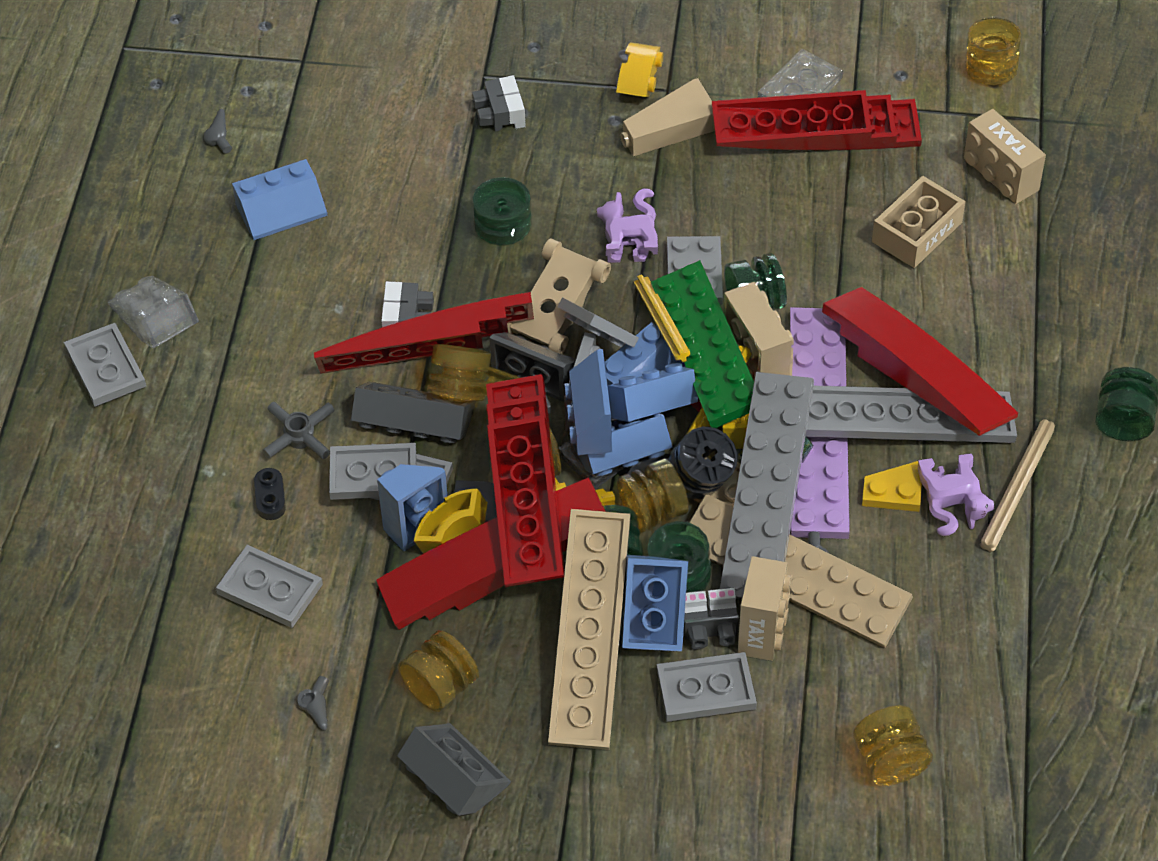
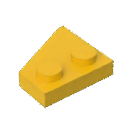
M918 461L865 476L862 506L919 512L922 483L918 472Z

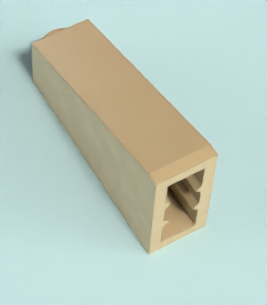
M693 79L624 120L623 132L620 134L623 146L625 148L628 147L632 155L636 156L715 131L712 100L699 79Z

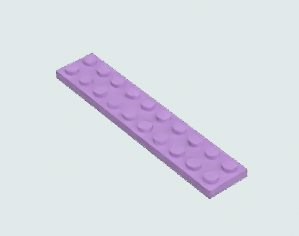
M790 307V332L794 340V345L791 346L793 348L792 376L813 378L814 386H846L845 337L840 335L841 324L822 313V308ZM805 437L791 523L792 536L808 538L809 532L816 531L820 533V538L849 539L847 438Z

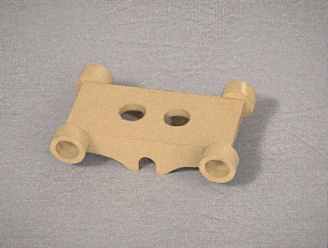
M550 238L545 243L542 251V258L549 262L531 291L534 319L507 323L510 334L520 333L547 345V348L563 355L569 338L563 334L574 322L565 318L566 312L558 308L562 297L583 307L586 295L593 281L604 283L611 271V264L601 259L597 262L563 248L561 242ZM559 279H566L569 282L568 287L563 291L554 289V283ZM544 302H554L556 304L554 311L551 313L542 312L541 305Z

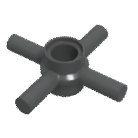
M272 402L268 406V411L284 424V434L263 449V453L267 458H271L287 445L296 449L308 446L322 459H326L330 455V450L313 436L314 426L335 411L329 402L310 416L303 412L288 414L276 402Z

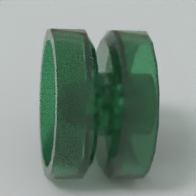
M506 177L492 178L483 182L475 190L472 198L475 231L481 239L490 244L508 245L522 240L529 233L532 225L531 197L529 190L523 183Z

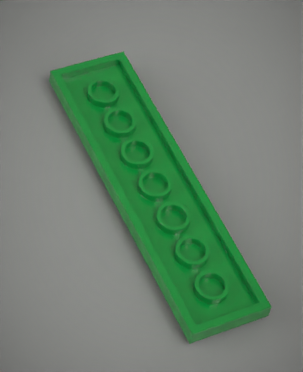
M699 260L651 281L655 294L659 295L690 351V355L686 357L687 361L684 364L686 368L694 369L695 382L693 385L710 426L717 428L749 414L754 381L701 261Z

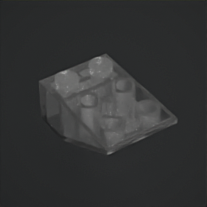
M154 276L140 279L136 286L119 291L115 298L108 301L110 307L138 338L152 348L157 347L199 322L188 295Z

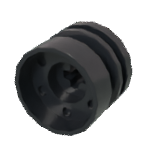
M703 426L691 430L673 449L666 462V474L669 483L679 494L690 499L700 500L704 499L705 495H713L731 477L737 466L735 445L724 432L716 428Z

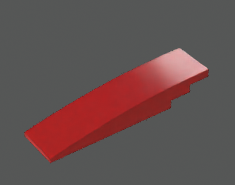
M866 90L712 101L716 146L781 150H859L920 147L922 143L915 99L891 100L890 94L866 96Z
M863 287L823 303L822 313L841 324L840 335L859 346L858 357L980 436L1018 417V412L964 362L907 317Z
M531 292L465 304L388 325L314 352V359L320 374L482 349V338L490 337L496 333H509L507 323L534 319Z
M539 374L486 384L489 422L487 428L505 587L563 578L564 566L543 375Z
M589 478L556 491L562 552L567 550L571 509L606 512ZM497 517L427 551L376 579L392 620L399 630L423 616L431 620L454 606L460 611L505 585Z

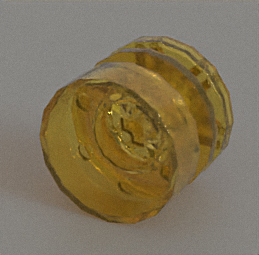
M997 17L983 18L971 25L967 36L965 68L967 74L973 80L982 84L997 85L1006 83L1017 75L1022 35L1019 27L1012 21Z
M434 344L431 363L443 367V371L429 374L430 379L441 381V384H428L427 392L451 401H484L486 393L474 390V386L486 387L487 382L476 378V372L489 371L492 353L461 346Z
M661 459L646 465L644 474L640 470H634L630 475L624 474L618 477L617 485L622 505L626 514H630V521L639 532L650 530L651 526H659L662 522L661 516L666 521H671L687 514L689 508L685 488L676 469L667 459Z
M441 630L436 631L430 637V640L423 642L421 650H414L398 665L402 680L411 693L423 705L436 712H440L455 699L456 691L463 692L468 687V684L471 685L479 677L476 663L465 647L452 635Z
M898 705L877 710L866 716L853 730V737L858 749L865 757L866 767L870 770V776L877 785L889 786L908 781L921 774L932 762L933 754L927 746L925 737L920 734L918 721L909 707Z

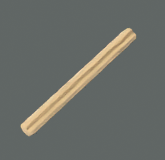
M1046 419L1040 421L981 540L980 546L982 549L989 552L995 551L1054 432L1055 424L1053 422H1049Z

